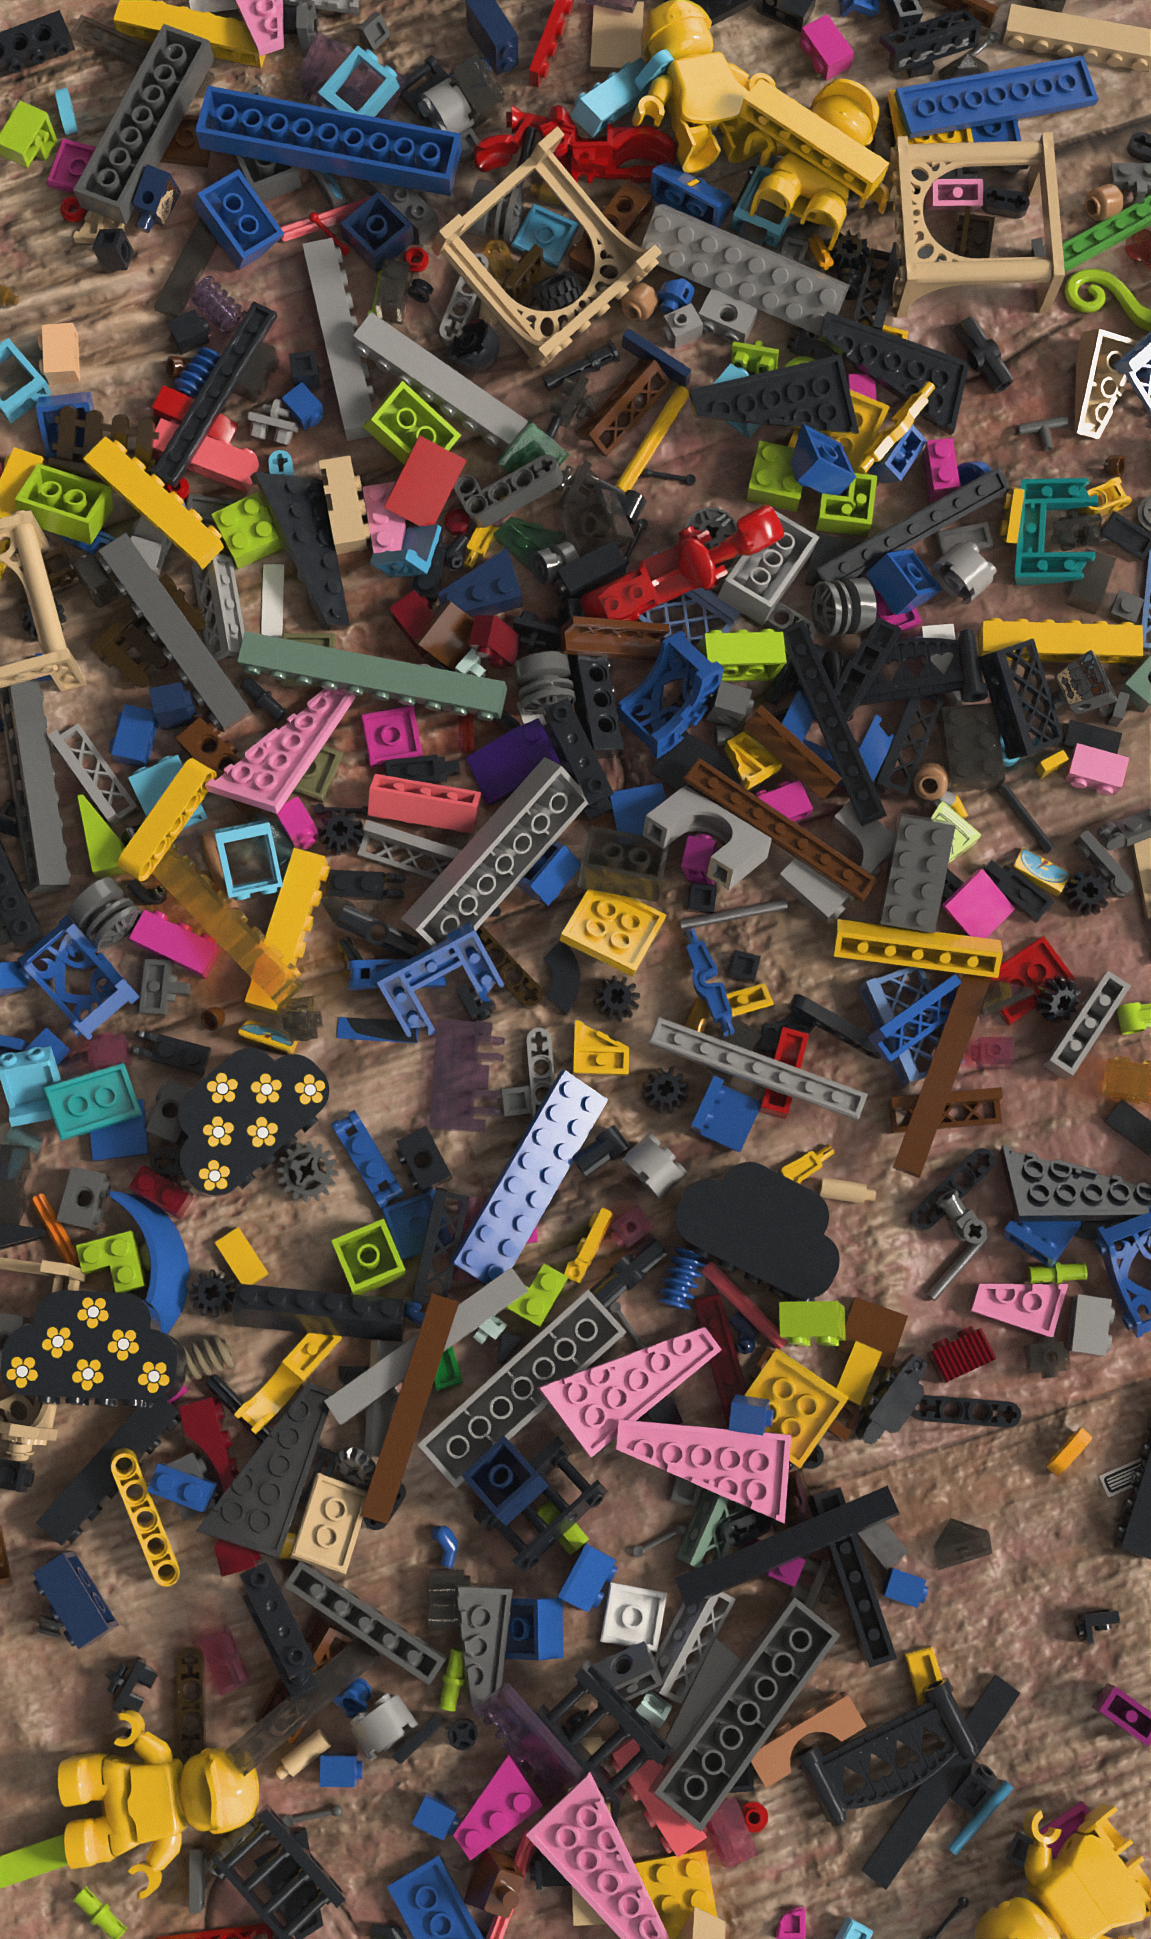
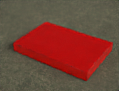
M419 435L383 507L419 526L435 524L467 460Z
M1043 935L1000 965L998 978L989 977L992 979L986 996L1006 1024L1010 1026L1034 1009L1033 1006L1037 1001H1035L1033 996L1039 994L1037 986H1044L1045 978L1053 979L1054 975L1072 981L1076 979Z

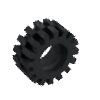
M572 270L568 272L563 271L561 274L556 273L552 277L548 276L545 280L539 281V283L532 287L540 310L564 306L565 303L572 302V299H577L582 294L577 275Z

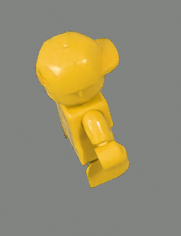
M669 0L648 13L642 27L640 39L646 63L655 54L664 49L669 51L674 60L670 63L665 75H661L652 81L648 95L642 97L633 114V125L638 126L641 124L646 114L654 118V125L659 127L664 117V106L666 104L671 116V126L679 144L676 155L684 172L695 173L709 167L717 159L721 149L711 128L716 127L724 134L721 145L730 163L747 161L759 153L758 151H752L748 155L743 154L748 135L755 131H763L739 116L743 98L760 79L775 86V82L769 75L764 73H757L751 79H748L749 74L735 64L727 63L723 53L718 51L712 52L714 47L713 38L710 33L712 21L701 6L690 0Z
M834 79L818 92L810 107L811 112L816 113L829 124L860 142L864 147L872 142L879 119V106L876 99L863 85L849 79ZM755 131L750 133L746 139L743 154L748 155L752 151L762 153L760 159L761 167L769 163L771 154L773 156H784L775 165L771 174L764 177L754 195L749 216L753 217L761 199L767 200L785 210V217L788 218L790 213L800 217V223L803 225L807 220L834 229L828 250L832 251L846 217L849 188L765 132ZM881 182L867 199L875 201L879 205L878 211L881 214L884 213L889 200L890 192L888 187ZM862 196L859 197L858 201L859 209L864 208L866 199Z
M127 1710L116 1716L119 1721L126 1720L130 1723L132 1733L130 1737L123 1735L118 1737L114 1744L118 1746L135 1745L133 1750L143 1761L114 1754L107 1757L109 1754L100 1752L75 1755L60 1763L58 1769V1789L64 1807L84 1805L90 1801H101V1817L72 1820L66 1825L64 1836L65 1855L68 1866L71 1869L91 1867L97 1863L110 1862L139 1844L154 1841L145 1857L147 1861L138 1862L128 1870L132 1875L141 1871L148 1876V1887L141 1888L136 1897L137 1899H143L159 1888L162 1881L161 1870H164L179 1853L182 1844L181 1832L188 1825L197 1831H210L213 1834H222L245 1825L256 1815L259 1805V1782L254 1761L249 1753L234 1747L206 1748L201 1751V1754L192 1756L183 1768V1764L179 1759H173L171 1749L165 1741L149 1731L144 1733L145 1723L143 1717L135 1711Z
M1101 1803L1084 1817V1823L1078 1827L1076 1833L1065 1841L1056 1859L1053 1860L1052 1848H1049L1048 1844L1055 1842L1060 1837L1062 1830L1048 1827V1831L1041 1835L1038 1830V1823L1043 1818L1042 1811L1037 1808L1029 1810L1023 1820V1829L1026 1835L1033 1840V1844L1028 1846L1024 1871L1029 1881L1026 1885V1890L1033 1902L1024 1897H1014L1002 1902L998 1909L991 1907L978 1922L974 1938L1113 1939L1103 1934L1112 1928L1138 1922L1151 1916V1881L1139 1865L1144 1861V1858L1140 1855H1134L1124 1863L1118 1856L1132 1845L1133 1842L1131 1839L1121 1836L1108 1821V1818L1118 1811L1117 1808ZM1120 1935L1115 1939H1135V1937Z

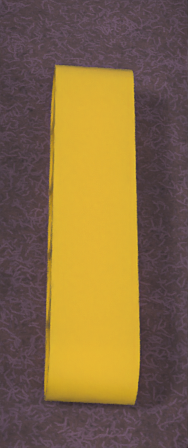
M193 758L187 760L121 853L117 862L118 868L139 881H145L207 795L208 791L205 784L211 779L216 780V771Z
M128 1448L118 1449L113 1453L110 1461L114 1479L155 1581L161 1586H171L176 1583L180 1575L177 1558L151 1493L147 1492L148 1485L135 1453ZM122 1457H127L131 1459L132 1465L126 1470H120L117 1468L116 1462ZM132 1484H138L143 1488L138 1496H130L126 1490ZM142 1511H149L153 1514V1518L147 1523L138 1521L137 1516ZM155 1537L164 1541L159 1549L149 1548L148 1542ZM164 1564H170L174 1567L173 1572L167 1576L159 1574L158 1569Z

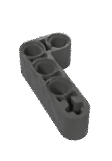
M543 455L483 490L471 475L460 476L454 485V489L473 524L476 527L485 528L558 487L563 481V473L553 456Z

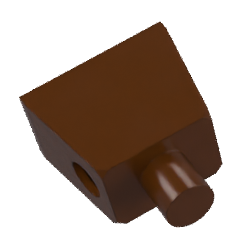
M486 1848L477 1865L463 1900L464 1903L508 1918L512 1909L519 1903L518 1894L524 1882V1876L513 1858L502 1852Z

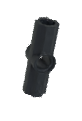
M974 317L962 320L954 328V333L967 351L966 355L973 370L980 371L993 393L1004 391L1013 383L1014 378L1001 360V352L998 345L993 339L986 337Z
M345 904L336 923V926L405 959H411L420 941L419 938L388 924L384 920L377 919L348 904ZM381 925L385 929V937L380 940L373 938L371 935L372 926Z
M651 1236L630 1255L627 1254L610 1269L611 1272L589 1291L607 1308L626 1290L629 1291L647 1275L646 1272L668 1253L658 1240Z

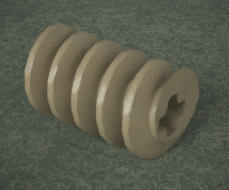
M215 1335L214 1345H210L206 1339H203L202 1349L196 1343H192L191 1353L183 1347L187 1357L185 1383L191 1382V1373L198 1380L202 1378V1370L208 1376L212 1375L213 1366L218 1372L223 1371L224 1362L229 1368L234 1367V1357L226 1335L224 1341H221Z

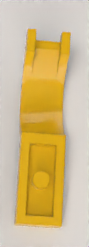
M308 1333L282 1361L275 1374L263 1388L249 1401L245 1402L234 1416L237 1419L240 1417L245 1419L253 1427L251 1431L254 1434L259 1432L290 1401L303 1382L341 1342L342 1337Z

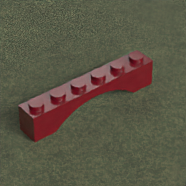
M211 1397L180 1406L179 1411L185 1435L196 1442L209 1456L217 1469L223 1493H225L240 1471L236 1458H231L229 1447L233 1445L229 1430H224L221 1419L225 1418V1412L222 1403H217L216 1398ZM218 1539L214 1548L221 1577L254 1568L259 1565L258 1560L261 1559V1553Z

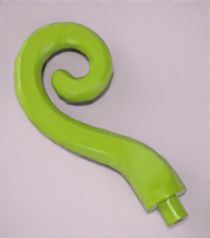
M1084 269L1073 274L1066 282V301L1074 310L1088 314L1096 312L1103 306L1106 300L1105 292L1098 285L1091 284L1088 288V293L1094 297V300L1087 302L1078 296V289L1081 285L1096 283L1106 287L1113 293L1128 318L1135 325L1151 332V309L1142 306L1124 283L1111 273L1100 269Z

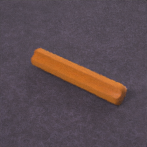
M42 1193L37 1194L31 1198L30 1202L65 1264L78 1267L80 1265L78 1253L62 1224L56 1221L57 1215L46 1196Z

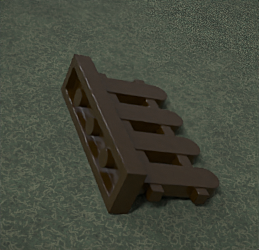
M72 405L64 406L60 411V416H55L54 422L59 423L58 443H53L52 450H57V455L49 458V467L61 471L99 477L88 467L84 459L74 458L75 453L82 454L84 458L102 440V431L111 432L110 440L112 442L115 440L119 441L126 450L128 435L137 436L135 457L146 467L144 471L149 476L152 475L151 466L155 467L157 464V459H152L154 439H159L160 432H155V424L151 419L144 418L140 420L136 429L129 427V419L124 414L115 415L112 419V424L103 423L104 417L99 410H91L87 413L86 420L78 419V411ZM77 426L85 428L84 447L75 446ZM127 452L125 453L131 459L134 457V455H128Z
M165 573L159 581L194 631H203L206 627V621L202 617L205 613L204 610L199 606L194 609L182 598L185 592L180 588L175 591L177 586ZM131 607L90 646V649L102 662L107 658L104 663L109 668L115 665L126 676L123 681L128 686L133 683L139 688H144L149 684V676L145 671L151 665L157 669H164L168 665V659L161 651L164 645L161 643L157 647L145 636L148 632L145 627L149 624L143 616L138 618ZM132 646L145 657L139 665L126 654Z

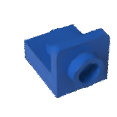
M839 0L840 16L846 17L852 10L873 18L879 13V0Z

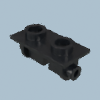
M803 328L799 332L793 329L792 332L797 336L795 339L790 338L787 348L791 349L790 352L808 357L810 351L814 350L813 359L815 360L835 355L836 352L822 341L813 338L814 333Z

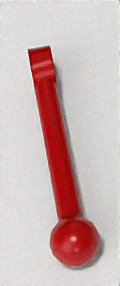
M310 213L309 220L316 223L329 238H333V242L340 247L343 256L348 255L350 252L349 246L342 244L319 220L317 213Z

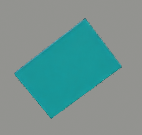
M124 1063L43 1088L60 1142L142 1115Z

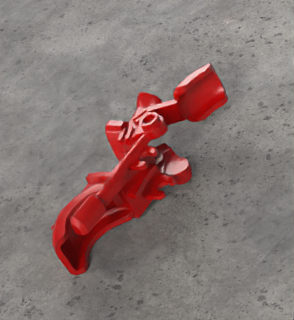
M511 105V112H506V128H511V134L494 135L480 141L474 147L473 158L475 167L483 173L494 168L505 167L511 161L513 154H517L523 145L527 126L536 128L543 139L558 126L565 135L553 154L577 183L578 177H587V183H591L593 178L609 180L628 179L633 183H651L652 171L656 166L619 167L628 160L638 158L648 159L658 165L665 162L673 165L677 158L678 145L669 135L659 130V127L646 125L612 127L613 123H608L606 136L599 139H586L578 135L577 128L569 112L561 105L552 107L547 117L524 113Z
M764 505L741 517L736 523V532L723 540L720 545L709 550L703 545L712 539L708 530L697 531V529L694 530L693 525L678 532L680 536L678 543L673 548L640 561L639 567L626 575L585 593L581 597L580 602L585 616L590 618L636 621L641 614L692 589L695 590L701 587L707 591L720 584L718 579L728 574L724 564L715 567L716 564L730 560L738 554L751 556L783 538L784 530L775 510L770 505Z

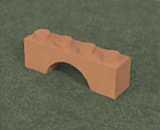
M839 1691L832 1693L824 1699L826 1704L818 1709L812 1706L799 1714L801 1719L790 1725L788 1721L774 1729L775 1735L764 1742L751 1761L766 1788L791 1773L790 1757L795 1744L805 1735L813 1732H825L835 1736L842 1742L867 1727L846 1692L842 1694Z

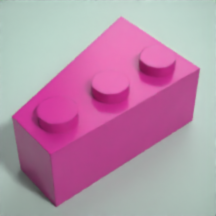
M508 1752L454 1831L453 1836L470 1861L543 1806L542 1798L510 1752Z

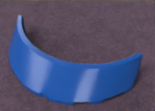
M109 1191V1197L120 1203L133 1216L145 1237L151 1263L150 1284L145 1301L155 1307L161 1320V1332L168 1335L183 1311L189 1290L187 1282L190 1278V1266L183 1240L175 1224L157 1205L140 1195Z

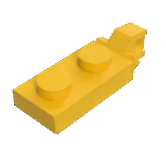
M602 1207L599 1213L595 1212L588 1225L592 1229L587 1238L582 1237L576 1249V1252L579 1253L578 1257L567 1264L564 1275L568 1279L579 1284L581 1283L614 1218L611 1211Z

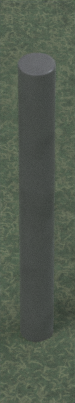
M786 899L681 919L680 926L681 930L787 910L788 905Z

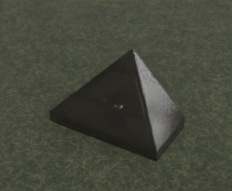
M967 52L938 71L939 81L989 72V67L987 63Z
M881 124L876 127L871 142V150L888 162L890 161V149L895 147L896 144L893 124Z
M991 979L978 1016L982 1019L1031 998L1035 992L1033 988Z
M951 1518L933 1546L937 1569H945L992 1554L988 1530Z

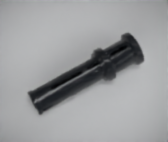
M608 340L606 345L594 351L588 350L584 357L546 376H542L547 390L550 392L590 371L599 372L601 367L613 361L615 363L619 362L620 357L614 343Z

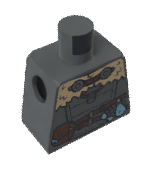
M1092 650L1086 652L1056 675L1061 689L1051 694L1055 710L1068 703L1075 714H1081L1118 701L1099 658Z

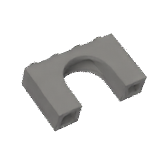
M686 785L646 815L642 836L663 849L679 836L690 831H704L716 835L726 845L711 856L707 877L727 890H730L767 859L772 840L769 836Z
M849 801L834 816L831 824L856 846L860 855V867L874 877H877L882 871L879 866L885 860L889 862L894 834L878 820L862 827L853 805ZM796 858L780 873L777 880L825 924L830 918L835 921L846 909L843 907V904L848 899L855 900L854 897Z

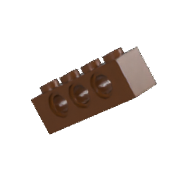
M627 179L622 187L618 186L615 189L610 203L603 205L600 211L625 238L629 239L652 209L653 195ZM620 210H626V211H628V212H626V213H621V212H619V211H620ZM584 230L583 238L579 243H574L568 252L569 268L588 281H591L594 270V253L589 250L592 248V244ZM604 250L601 251L600 257L602 260L606 258L612 259L610 255L606 257ZM608 265L600 268V274L604 272Z
M199 717L180 733L176 739L180 747L191 758L216 771L217 780L224 774L221 771V767L224 764L232 763L235 765L240 761L235 755L238 751L229 740L223 742L218 737L220 731L211 721L205 723ZM209 744L216 745L215 750L211 753L203 752L205 746ZM230 799L249 821L264 810Z

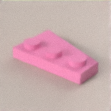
M396 481L362 487L374 554L383 553L386 550L399 551L403 547L407 519L383 507Z
M978 1284L970 1312L1051 1339L1055 1332L1068 1284Z

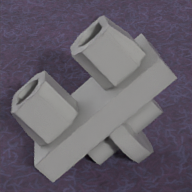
M275 399L272 406L263 405V412L270 413V417L249 412L248 420L252 421L250 436L266 439L268 426L276 428L274 442L289 445L293 432L298 433L299 425L279 419L280 416L288 418L290 410L282 408V401L279 399Z

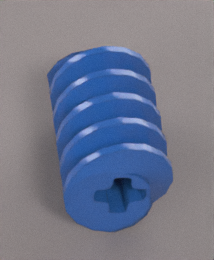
M200 348L198 355L193 356L192 363L186 365V371L180 373V379L174 380L175 390L193 399L197 397L221 355L209 348Z
M675 1247V1252L680 1256L671 1257L670 1261L676 1267L667 1268L666 1271L672 1278H663L662 1282L668 1288L659 1289V1293L664 1299H656V1301L676 1309L690 1310V1306L684 1300L694 1299V1295L688 1290L689 1288H698V1285L692 1279L702 1277V1274L696 1268L705 1267L706 1264L700 1260V1255L680 1247Z

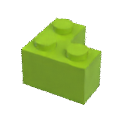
M19 101L16 108L10 111L7 123L3 129H0V155L26 168L30 166L34 157L46 161L58 142L47 112L23 101Z
M854 473L856 478L847 487L846 496L822 493L818 507L816 530L868 537L872 525L877 475Z
M133 1231L76 1245L82 1273L92 1275L111 1270L116 1292L133 1293L149 1288L146 1271L142 1266L139 1253L138 1236Z
M543 1264L530 1288L525 1285L528 1292L505 1309L541 1329L566 1285L568 1277Z

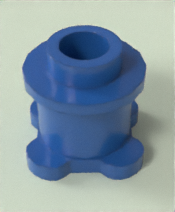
M349 1678L345 1683L343 1694H337L334 1698V1703L343 1709L347 1717L354 1718L357 1713L366 1712L368 1705L365 1701L371 1698L372 1689L368 1682L362 1678Z

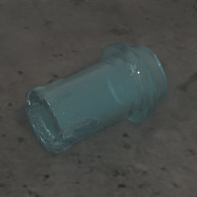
M21 1126L9 1129L5 1141L11 1147L16 1145L37 1155L43 1145L44 1138L23 1131Z

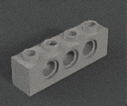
M1110 971L1102 974L1042 1066L1065 1081L1072 1077L1131 985Z

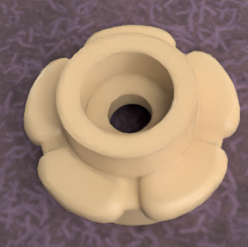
M11 1440L9 1441V1449H6V1453L11 1454V1459L16 1461L28 1460L29 1456L35 1452L32 1445L17 1443Z

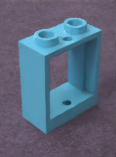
M357 45L319 90L318 94L322 102L330 109L375 117L400 88L396 79L397 74L388 65L383 67L377 62L378 58L369 49L364 51ZM363 62L385 81L363 107L356 112L335 93Z
M758 165L733 214L731 229L739 232L744 220L768 229L766 244L777 248L793 214L790 213L788 218L784 214L779 225L755 214L753 217L749 216L750 212L747 209L764 177L771 174L773 170Z
M7 338L0 342V364L13 356L33 379L5 401L0 398V412L12 424L35 407L39 397L49 396L52 393L44 378L12 341Z
M267 819L213 830L225 888L229 898L234 897V900H243L251 897L250 893L259 891L263 895L277 892V887L283 886L271 827ZM263 835L272 877L233 885L224 843Z

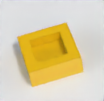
M1064 750L1041 761L1035 771L1041 779L1062 768L1069 758Z

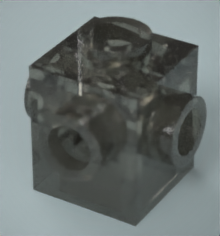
M314 996L286 999V1015H282L283 1030L289 1031L290 1041H309L318 1038V1027H323L321 1010L316 1011Z
M1054 1337L1037 1338L1038 1344L1024 1345L1027 1374L1041 1373L1042 1378L1059 1377L1058 1372L1067 1370L1066 1365L1070 1363L1068 1348H1064L1063 1342H1055ZM1047 1354L1049 1355V1358H1050L1049 1361H1048L1047 1358H1046V1355H1047Z

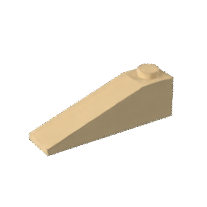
M1101 329L1082 332L1076 357L1075 434L1099 439L1113 413L1112 408L1117 398L1122 396L1125 390L1123 387L1128 380L1124 373H1118L1114 364L1140 341Z

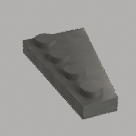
M454 1585L468 1704L472 1707H499L512 1589L499 1586Z

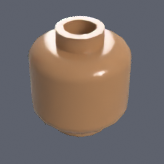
M1104 184L1093 188L1087 194L1084 204L1085 211L1095 221L1107 220L1121 212L1123 208V194L1113 184Z
M645 283L632 285L621 300L623 314L626 318L635 322L648 320L659 305V298L655 289Z
M937 763L923 764L915 773L913 779L914 791L924 800L933 801L939 799L948 788V773L943 766Z

